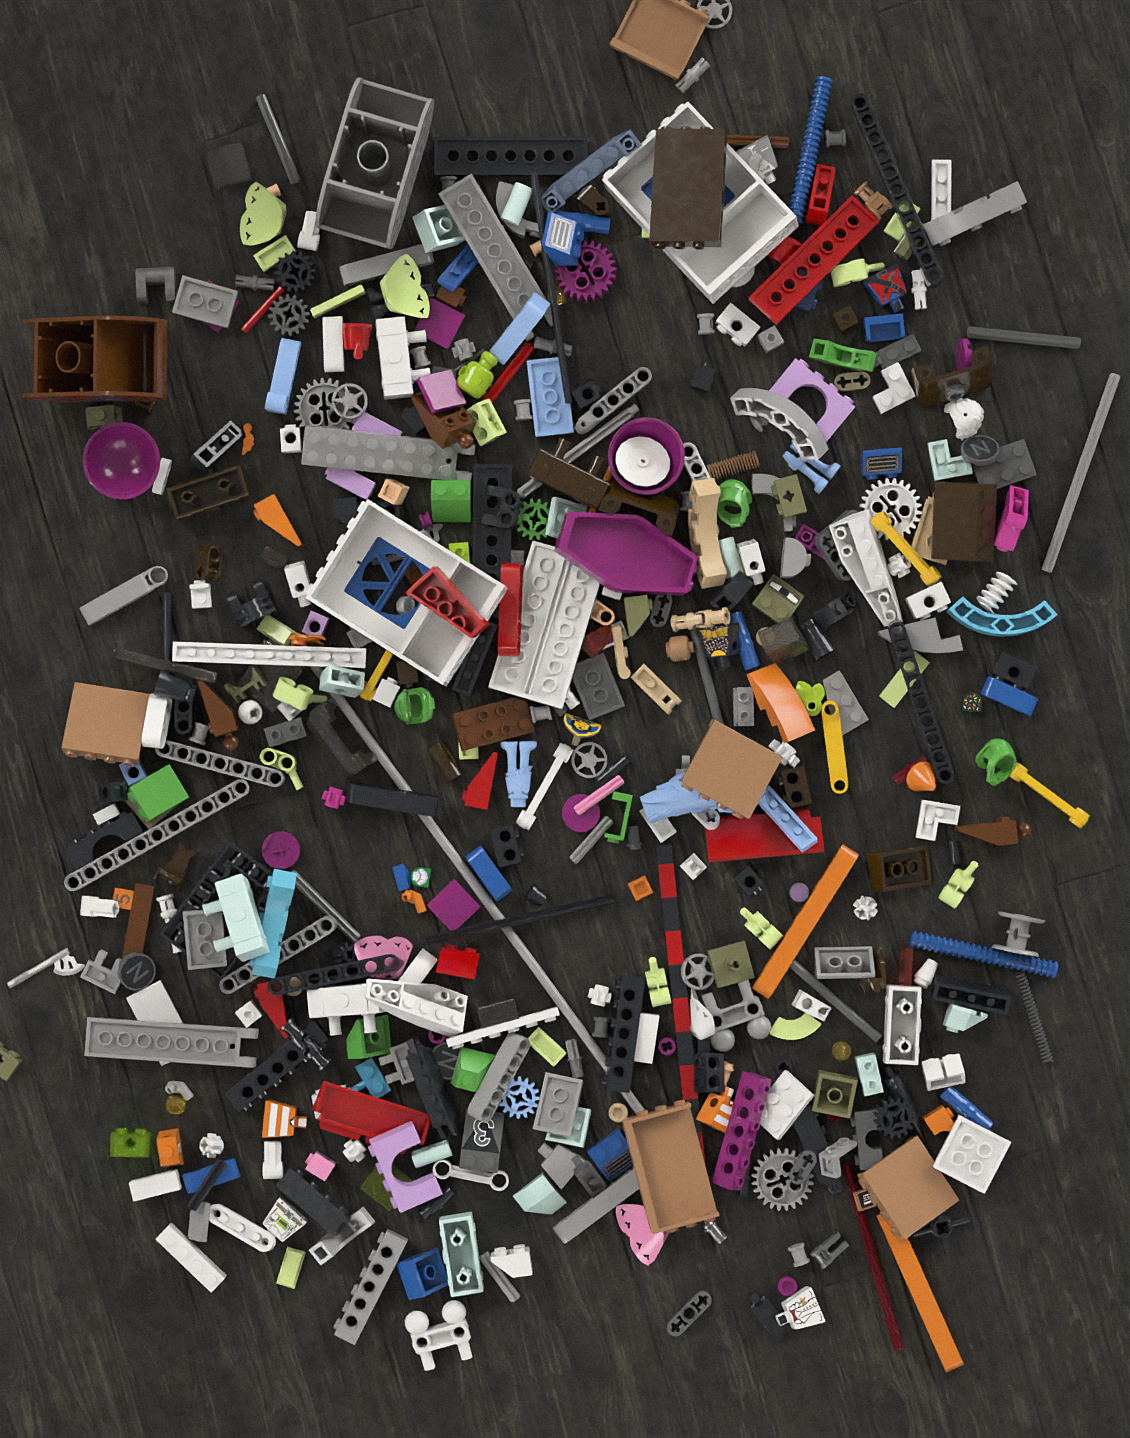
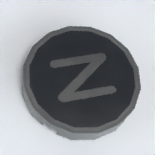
M983 435L972 436L962 443L961 456L969 464L972 462L976 466H986L997 460L1000 448L998 443L991 437Z
M133 952L126 955L120 961L117 971L120 983L127 989L136 991L142 990L151 984L156 974V966L153 960L146 954Z
M446 1041L435 1046L432 1052L443 1079L451 1080L460 1048L453 1049L452 1046L448 1047Z

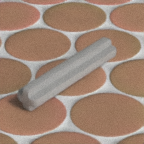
M605 816L570 855V859L574 863H578L613 824V821L608 816Z
M489 1252L483 1253L479 1257L480 1261L511 1302H515L519 1299L520 1294L503 1271L491 1262Z

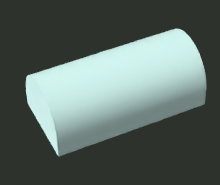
M515 183L502 213V220L519 226L533 193L530 187L521 183Z
M734 537L719 540L722 560L728 570L726 579L733 577L739 570L744 573Z
M447 1139L412 1151V1159L416 1168L453 1156Z

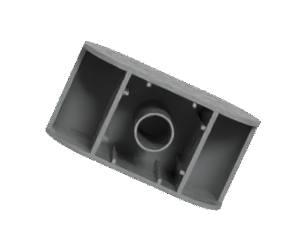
M360 77L356 79L344 110L320 192L315 219L316 228L384 248H393L404 220L428 138L434 110V99H428L363 80Z

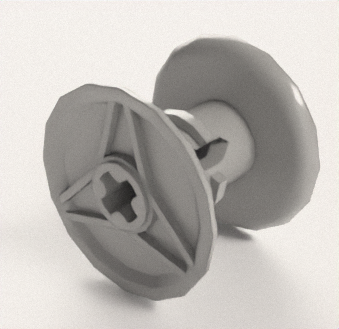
M998 911L1000 916L1011 918L1010 929L1006 931L1008 933L1006 946L993 944L991 947L1007 952L1039 957L1037 952L1025 950L1027 938H1030L1028 934L1030 922L1043 924L1045 920Z

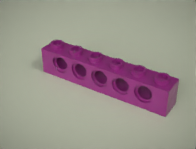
M742 1072L712 1183L729 1190H741L744 1184L745 1172L749 1165L751 1151L755 1144L756 1133L760 1127L761 1115L765 1109L766 1097L770 1091L771 1079L752 1072Z

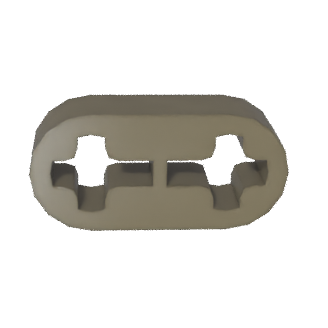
M866 372L839 374L834 380V386L840 392L863 390L870 384V376ZM861 375L867 381L861 386L859 382L854 383L853 380L859 379ZM841 378L844 381H851V383L845 384V388L837 384Z

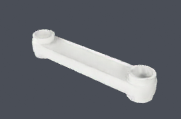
M562 743L559 744L553 755L556 759L527 811L522 810L516 821L518 826L527 830L532 826L536 818L533 814L561 764L563 762L567 763L574 751L570 746Z

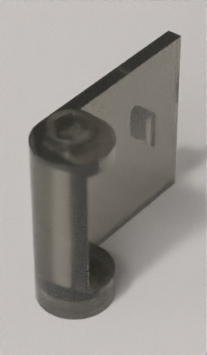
M264 639L260 645L278 644L274 642L272 639H269L268 641ZM251 664L236 686L242 687L251 681L253 675L252 667L256 665L260 669L267 685L263 686L261 684L262 688L260 690H257L252 685L245 692L274 712L281 703V701L273 697L279 678L286 677L296 682L307 666Z

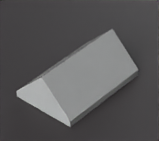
M872 946L816 947L814 949L815 978L817 979L875 978Z

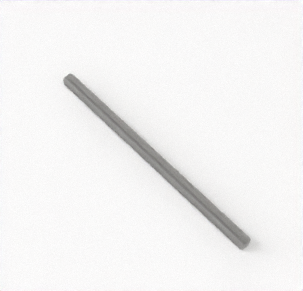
M1111 373L1109 375L1042 566V570L1051 573L1055 565L1120 380L1118 374Z

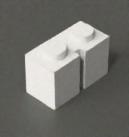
M949 1054L942 1057L941 1060L939 1058H931L922 1061V1072L928 1091L965 1083V1072L959 1054Z

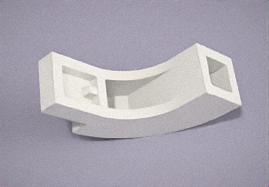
M422 948L398 981L421 983L438 959Z

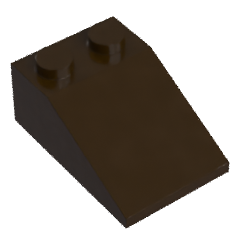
M928 846L867 853L871 891L885 892L932 884Z

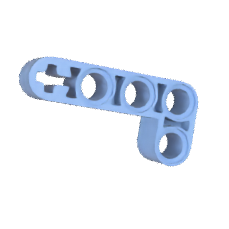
M534 292L489 352L504 365L542 318L550 303Z
M281 339L271 389L267 394L265 409L267 411L284 415L287 413L300 353V341Z

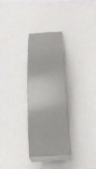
M936 618L905 625L913 651L938 654L963 650L960 635L941 640ZM893 627L891 631L894 634H899L902 631V627ZM888 629L878 631V636L892 643ZM901 643L898 645L899 647L908 649V645L906 643Z

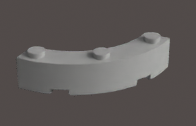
M1018 181L989 194V199L984 196L923 224L932 246L937 243L940 246L951 242V237L970 228L971 231H975L982 227L981 223L1009 210L1011 214L1021 210V205L1027 203Z
M741 388L730 397L736 415L762 416L780 430L786 431L792 437V442L797 448L802 461L820 459L829 450L821 431L813 420L800 407L787 398L758 388Z

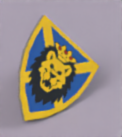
M567 713L564 715L563 722L565 727L574 735L572 745L579 746L581 738L594 736L601 729L602 725Z

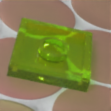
M392 1164L391 1171L395 1178L404 1182L414 1181ZM375 1167L359 1188L390 1212L393 1208L390 1198L393 1196L391 1191H386L382 1182L386 1180L384 1174H379Z

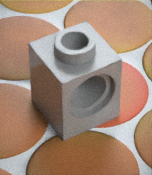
M775 325L757 336L766 354L784 343Z

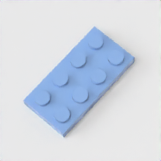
M558 357L528 360L527 368L535 436L544 437L574 433L570 403L565 404Z

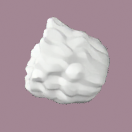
M960 398L945 404L944 412L950 413L957 428L956 437L958 439L964 440L977 433L984 418V410L979 403L968 398Z

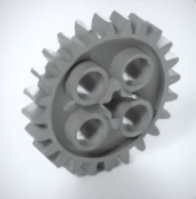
M321 378L318 384L314 379L313 386L307 383V390L301 388L303 395L296 396L300 402L294 403L295 406L299 407V409L294 410V413L300 414V416L295 418L296 421H302L299 425L300 428L308 425L350 429L347 423H352V419L340 418L336 423L330 420L331 415L335 411L332 403L329 402V397L338 388V380L332 384L331 378L328 379L327 383ZM345 388L338 392L339 399L345 395ZM323 392L326 393V405L330 408V410H327L328 426H325L324 413L320 410L324 407ZM312 396L320 398V402L317 405L310 404ZM335 403L336 409L343 414L345 408L343 404ZM348 410L346 416L356 415L351 410ZM314 415L321 416L322 419L319 424L311 422Z
M777 1148V1153L775 1154L770 1150L769 1157L763 1154L765 1160L758 1159L757 1161L760 1166L753 1167L757 1173L751 1174L752 1177L756 1178L751 1184L757 1185L753 1191L760 1192L757 1198L761 1199L764 1197L763 1204L765 1205L770 1202L771 1209L774 1205H777L778 1211H780L781 1206H784L785 1210L788 1211V1205L795 1209V1202L802 1205L800 1199H808L805 1192H812L808 1188V1185H814L809 1180V1178L814 1177L812 1173L808 1175L804 1183L800 1184L797 1189L790 1188L791 1180L789 1177L785 1179L783 1184L781 1181H778L769 1187L766 1186L768 1183L779 1180L780 1175L784 1177L789 1176L790 1171H784L782 1168L783 1164L791 1162L794 1165L799 1155L795 1156V1150H792L789 1154L787 1148L784 1149L783 1153ZM805 1159V1161H804V1163H803L804 1166H805V1165L807 1164V1162H808L807 1159ZM802 1168L798 1171V1175L794 1177L795 1180L803 1178L801 1175ZM768 1169L775 1171V1176L771 1179L765 1177V1172ZM775 1187L782 1188L780 1196L772 1195V1190Z

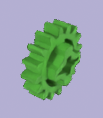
M530 499V504H527L525 501L523 502L524 508L519 510L520 514L518 515L519 520L517 524L520 525L517 531H524L522 537H525L527 534L530 540L533 539V536H536L537 540H540V535H543L545 538L547 537L545 533L548 519L542 517L540 513L541 509H543L549 517L550 508H546L547 502L543 505L540 499H538L537 503H534L533 499ZM534 507L531 513L524 514L527 509ZM536 511H538L537 515L540 522H536L533 528L532 520L529 519L530 517L533 518ZM522 521L529 524V531L523 526ZM541 525L546 526L542 531L536 532L537 528Z

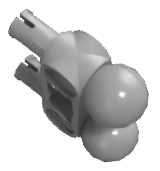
M749 980L738 983L743 1000L736 1005L720 1010L717 1007L712 992L702 996L705 1008L713 1017L719 1016L722 1019V1024L719 1027H715L716 1033L711 1036V1044L717 1051L726 1052L734 1046L735 1036L728 1029L734 1025L748 1021L747 1031L755 1039H764L771 1031V1023L768 1018L763 1016L765 1013L760 999L754 996ZM751 1003L758 1006V1012L753 1015L747 1011V1007Z

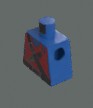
M897 263L864 280L863 284L881 307L890 304L894 313L904 308L900 298L907 292Z

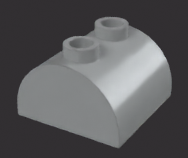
M785 538L783 540L780 578H792L800 573L804 567L810 566L811 554H807L805 547L796 539Z

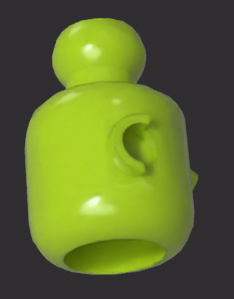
M484 351L481 354L479 363L471 361L466 366L464 365L458 373L457 384L459 388L473 398H481L486 394V390L492 386L491 383L494 376L490 370L497 365L498 358L490 352Z

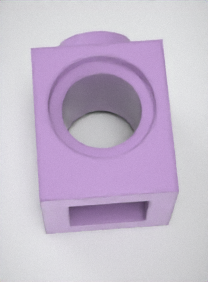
M311 611L302 632L306 633L307 636H323L330 619ZM313 622L320 624V630L316 633L310 630V625Z

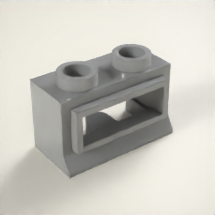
M752 687L733 688L734 726H754Z

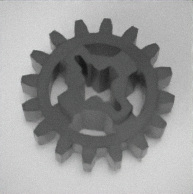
M286 294V299L279 296V302L273 301L275 307H269V310L273 312V314L268 315L269 319H273L270 325H276V332L282 330L281 334L283 336L286 332H288L290 337H292L293 332L299 335L300 328L306 329L303 324L309 323L306 317L310 316V312H305L308 306H302L304 300L300 299L297 301L296 295L292 299H290L289 294ZM288 303L287 307L280 308L282 305ZM296 306L301 309L302 315L296 313ZM291 311L294 317H290L289 320H287L285 313L289 314V312ZM277 316L282 317V326L278 323ZM295 322L299 323L295 327L290 328L291 324Z

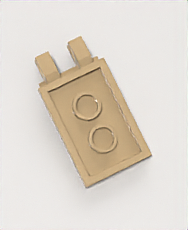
M933 492L932 497H928L925 500L911 547L921 558L946 565L947 560L931 559Z

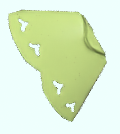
M255 182L250 186L246 194L245 203L247 210L243 214L240 223L242 243L251 246L267 242L280 234L285 220L284 217L286 216V204L265 187ZM248 218H250L252 223L246 225V223L248 222ZM246 232H248V234L251 235V236L248 238V240H247Z
M408 254L399 257L380 281L382 294L386 306L391 312L427 318L430 311L428 296L420 286L421 275L419 269ZM405 259H406L407 263L410 264L409 266H408V265H404ZM412 272H413V276H414V278H415L414 280H413V278L410 277V275L412 274ZM418 294H420V298H421L423 301L417 300Z

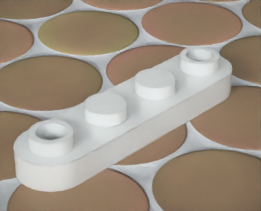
M222 1204L210 1206L209 1221L259 1251L266 1252L274 1248L276 1241L270 1232ZM217 1210L221 1212L220 1217L216 1215ZM265 1238L269 1240L268 1245L264 1244Z

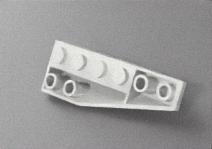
M868 509L851 514L829 525L841 562L884 627H886L893 620L903 622L891 574L888 570V564L876 529L870 521L872 517Z
M367 979L364 998L379 1008L405 1021L448 1037L463 1032L468 996L436 984Z

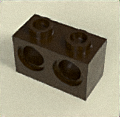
M804 766L780 771L781 775L777 776L780 787H784L785 794H782V799L788 807L794 808L811 804L812 801ZM789 773H795L797 776V781L793 784L787 781ZM795 791L801 794V800L797 803L791 799V794Z

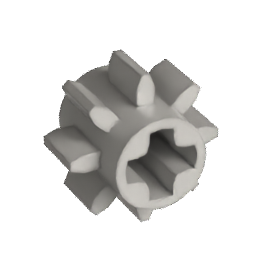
M468 338L454 342L455 347L452 348L454 358L459 357L460 361L473 358L472 353L476 352L473 342L469 343Z

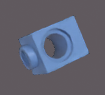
M141 761L140 765L134 764V766H126L123 763L119 764L128 786L148 777ZM133 767L139 770L137 778L130 776V770Z

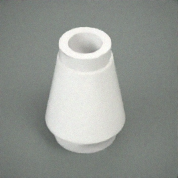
M928 958L914 975V982L927 989L932 984L938 963Z

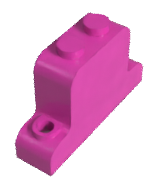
M1013 485L1009 487L1005 505L995 530L994 546H997V549L1000 551H1013L1021 529H1024L1028 518L1029 490Z

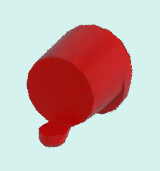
M788 236L767 257L783 264L802 244Z
M342 323L343 349L354 350V358L361 359L363 357L362 351H368L372 325Z

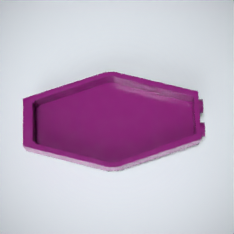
M569 511L564 515L554 551L608 590L616 593L683 596L691 591L693 586L691 579L699 566V563H697L698 556L638 515Z

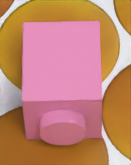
M318 1151L315 1154L310 1153L305 1161L308 1164L306 1170L323 1181L327 1179L336 1162Z

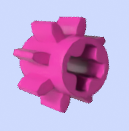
M329 787V791L324 790L321 799L325 800L324 805L338 809L339 804L344 805L346 796H342L343 790Z

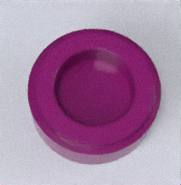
M784 1276L778 1282V1290L784 1296H791L797 1290V1283L794 1278Z

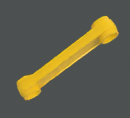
M883 510L873 516L870 521L874 528L886 534L921 573L920 577L928 587L936 584L942 578L939 571L934 566L930 567L891 524L892 520Z
M386 649L368 683L364 681V689L359 694L364 700L370 702L373 700L378 689L376 685L393 656L392 652Z
M828 700L823 703L821 711L832 790L837 794H842L848 789V777L838 704L833 700ZM832 704L836 710L834 713L828 714L825 711V706ZM838 780H842L845 783V787L841 790L836 789L834 783Z
M1016 762L1013 771L1009 775L1018 783L1023 781L1069 815V821L1077 827L1082 828L1087 823L1090 815L1079 807L1074 809L1028 775V770Z

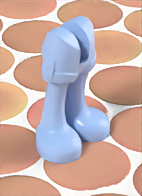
M792 443L790 448L793 451H795V453L799 454L797 448ZM788 451L782 456L792 470L796 471L798 469L811 479L815 485L814 490L818 494L822 492L829 481L819 476L805 463L808 462L829 480L833 478L840 468L838 463L826 465L818 459L802 461L801 456L796 458Z

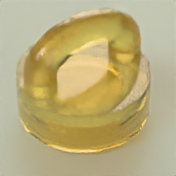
M555 286L558 305L565 303L566 294L558 286Z
M838 1041L832 1046L834 1058L840 1061L849 1058L851 1048L846 1042Z
M171 1095L167 1099L166 1110L171 1114H181L185 1110L186 1100L180 1095Z

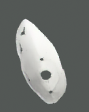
M691 988L690 1030L695 1037L703 1040L716 1033L714 1020L710 1012L699 1002L695 990Z

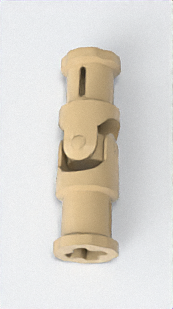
M727 607L718 611L704 610L695 614L691 612L684 616L672 615L671 627L674 632H678L680 629L688 628L693 630L696 628L713 627L715 624L720 623L725 625L730 623V612Z

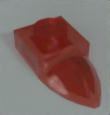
M611 625L603 626L591 632L583 640L581 649L590 658L594 659L609 643L612 637Z

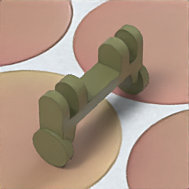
M256 665L252 667L253 675L249 683L242 687H234L229 683L224 685L227 693L231 694L237 703H240L241 699L247 698L244 691L252 685L257 690L262 688L261 684L263 686L267 685L260 669Z

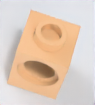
M386 479L378 497L393 505H402L410 487L395 479Z

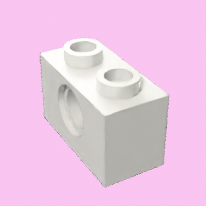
M732 303L727 306L715 322L718 325L716 328L723 334L728 333L732 336L731 340L736 345H743L744 347L760 329L758 324ZM739 322L742 325V329L734 331L731 324Z
M942 582L905 598L914 620L919 618L920 621L930 617V612L937 610L939 613L947 609V604L951 603ZM926 597H930L934 601L931 608L924 605Z

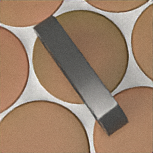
M698 1291L667 1322V1330L670 1335H681L710 1306L712 1300L707 1291ZM700 1295H701L702 1297H704V1296L706 1295V1296H707V1298H706L707 1303L704 1304V1303L702 1302V1303L698 1306V1308H700V1310L697 1311V1308H696L694 1305H692L691 1303L694 1302L695 1305H696V1304L699 1302V1298H698V1297H699ZM692 1308L695 1311L694 1316L686 1318L683 1314L685 1309ZM680 1315L681 1318L687 1323L684 1325V1323L682 1322L679 1325V1331H677L676 1329L672 1331L671 1324H677L680 1321V1319L677 1317Z

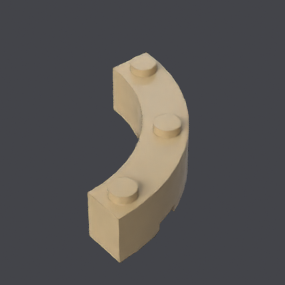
M714 478L692 481L689 500L690 502L692 501V509H688L691 552L698 556L697 563H699L696 573L701 588L723 585L728 575L727 567L724 566L718 541L717 505L721 490Z

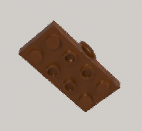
M519 696L452 714L461 751L535 732L526 698Z

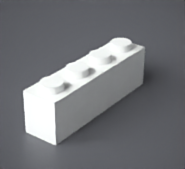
M172 1222L156 1238L210 1292L227 1276Z

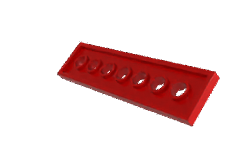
M852 195L748 300L777 325L879 224L880 220ZM854 218L858 224L852 226L848 223V219ZM842 231L844 232L845 237L838 238L835 235V232ZM828 243L832 246V250L826 251L822 245ZM816 256L820 262L813 264L809 258ZM804 269L807 275L801 277L797 274V270ZM787 281L792 282L794 288L786 289L784 283ZM771 295H779L781 297V301H772Z

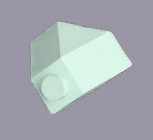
M949 1003L943 1025L947 1026L946 1030L958 1033V1030L964 1031L988 1017V1014Z
M543 1172L513 1195L522 1209L527 1212L552 1215L567 1203Z

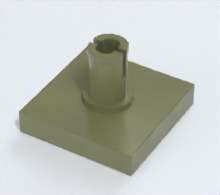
M745 941L707 951L717 988L755 978Z

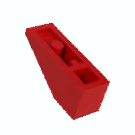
M817 164L806 223L821 226L826 221L835 167Z
M493 752L469 784L468 789L463 790L462 801H465V806L488 809L498 753Z
M269 981L258 983L257 988H254L256 999H259L261 1006L283 1037L289 1038L284 1031L280 1030L288 1022L284 994H271L267 989ZM273 981L271 988L273 991L279 992L282 985L279 981Z

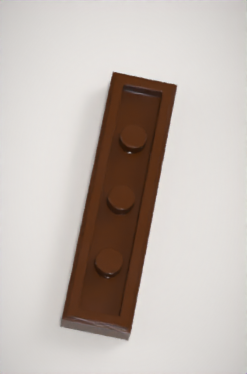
M135 883L122 959L130 953H143L155 886Z

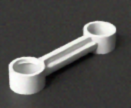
M447 1159L436 1161L433 1166V1173L439 1179H446L451 1176L490 1184L496 1191L504 1190L509 1182L508 1175L501 1170H498V1173L461 1169L459 1166L452 1165ZM439 1162L448 1164V1174L438 1175L436 1173V1165ZM496 1174H503L506 1177V1183L503 1187H496L493 1184L492 1178Z

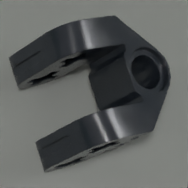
M261 578L251 582L258 597L243 605L235 591L226 595L241 628L277 611Z

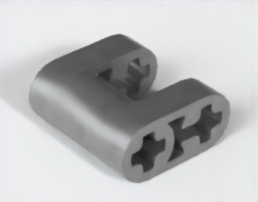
M175 267L136 269L138 305L148 304V285L165 284L166 303H175L177 296Z

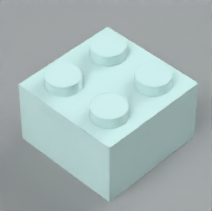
M445 205L425 209L412 217L425 253L453 247L465 240Z

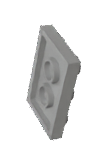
M182 275L172 313L228 329L238 291Z
M204 910L183 911L188 970L227 966L226 950L217 953L213 941L224 938L222 911L209 916L205 915Z
M546 1072L533 1129L571 1137L584 1081Z

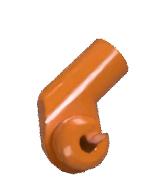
M406 890L402 894V900L415 904L418 913L427 911L420 893Z

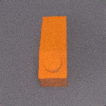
M273 494L254 504L256 509L253 512L258 521L262 519L266 525L298 547L303 546L276 495Z

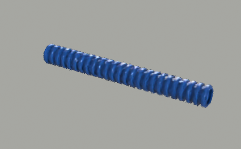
M824 76L816 77L817 83L814 84L816 89L813 90L815 94L812 95L811 112L808 114L810 116L807 119L809 123L806 124L805 141L802 143L804 145L801 148L803 153L800 154L802 158L799 159V170L796 173L798 176L795 178L797 182L794 183L796 187L793 188V200L790 202L792 206L789 207L796 215L798 225L804 223L802 219L805 218V207L808 204L806 201L809 199L807 195L810 194L808 190L811 189V177L814 175L812 172L815 170L813 166L816 165L814 160L817 159L818 142L821 140L819 137L822 135L820 131L823 130L824 113L827 111L825 107L828 106L826 102L829 101L827 96L830 95V84H832V80Z
M913 931L910 938V947L912 948L914 946L917 949L921 947L922 950L928 949L930 952L931 950H934L935 953L939 951L940 954L944 952L946 955L951 954L953 957L955 955L958 958L962 956L963 959H975L976 962L981 960V963L985 961L987 964H998L999 967L1004 965V968H1016L1018 971L1022 969V972L1027 970L1028 973H1039L1041 976L1045 974L1046 977L1050 975L1051 978L1056 977L1058 971L1057 961L1052 963V960H1040L1038 957L1034 959V956L1029 958L1028 955L1022 956V954L1006 953L1004 950H993L992 947L988 949L987 946H975L974 943L970 945L969 942L965 944L964 941H952L951 938L947 940L946 937H934L932 934L928 936V933L924 935L922 932L917 933V931Z

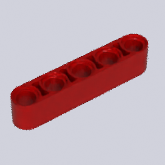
M502 563L500 583L505 585L508 590L499 604L498 655L519 656L521 645L523 564Z

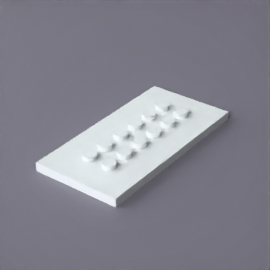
M532 541L523 571L520 655H498L488 687L563 709L600 583L556 553L554 546Z

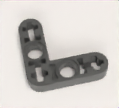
M846 510L829 525L851 514L858 513V511ZM828 525L815 537V545L836 578L841 581H848L852 577L848 571L845 572L846 575H842L843 569L846 568L841 562ZM823 538H826V539H827V540L825 541L826 545H823V544H822L823 541H824ZM834 551L838 554L836 562H833L831 559V554Z

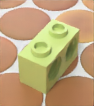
M490 399L478 402L466 410L476 420L473 433L480 446L493 442L507 433Z

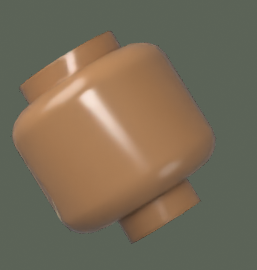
M686 635L671 637L669 642H666L667 657H670L675 662L689 660L691 653L695 651L694 642L690 641Z

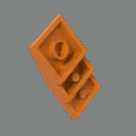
M776 663L747 674L760 710L766 709L772 727L778 726L784 743L815 731L799 695Z

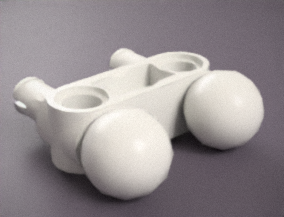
M451 1300L443 1306L442 1316L446 1322L428 1327L429 1319L421 1311H413L406 1316L405 1327L411 1333L415 1353L421 1356L425 1371L435 1368L431 1351L457 1344L462 1360L472 1358L468 1342L471 1335L465 1318L466 1308L457 1300ZM457 1327H462L464 1329V1332L462 1334H456L454 1332V1329ZM423 1337L427 1339V1343L419 1344L417 1342L418 1338Z

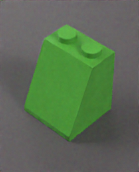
M431 480L433 522H471L470 480Z

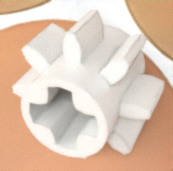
M898 553L888 559L890 561L887 565L888 570L893 576L898 575L901 578L911 572L908 569L911 567V562L905 555L901 556Z
M861 896L853 904L856 907L854 913L860 919L870 920L878 912L875 909L877 903L871 897Z
M595 984L594 989L590 988L588 997L592 998V1004L605 1006V1002L610 1003L612 993H608L609 987Z
M208 1133L207 1137H203L200 1141V1150L208 1158H216V1154H221L223 1151L224 1143L221 1137L216 1136V1134Z
M350 1139L344 1144L346 1149L343 1150V1153L350 1162L354 1160L359 1162L365 1157L363 1152L367 1149L360 1140L353 1141Z

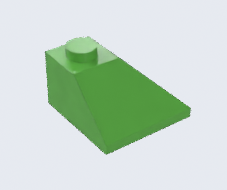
M388 1015L375 1017L377 1032L364 1033L363 1019L356 1020L346 1039L348 1059L368 1058L391 1053L389 1050L391 1039Z
M460 1047L451 1084L457 1088L477 1092L496 1055Z

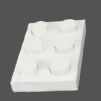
M784 1070L767 1094L760 1124L774 1138L780 1140L814 1097V1094L789 1071Z

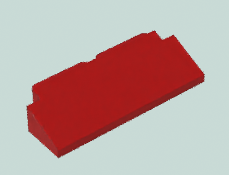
M792 810L817 837V843L802 853L767 813L759 815L752 813L750 819L744 817L743 820L734 815L720 816V824L716 829L709 830L705 828L709 862L824 852L820 817L811 818L810 810Z
M326 1081L322 1082L311 1110L320 1113L318 1121H320L319 1127L321 1129L355 1140L364 1135L366 1136L365 1141L370 1144L369 1139L412 1121L421 1141L419 1145H424L431 1122L427 1113ZM407 1149L401 1151L399 1154H404Z

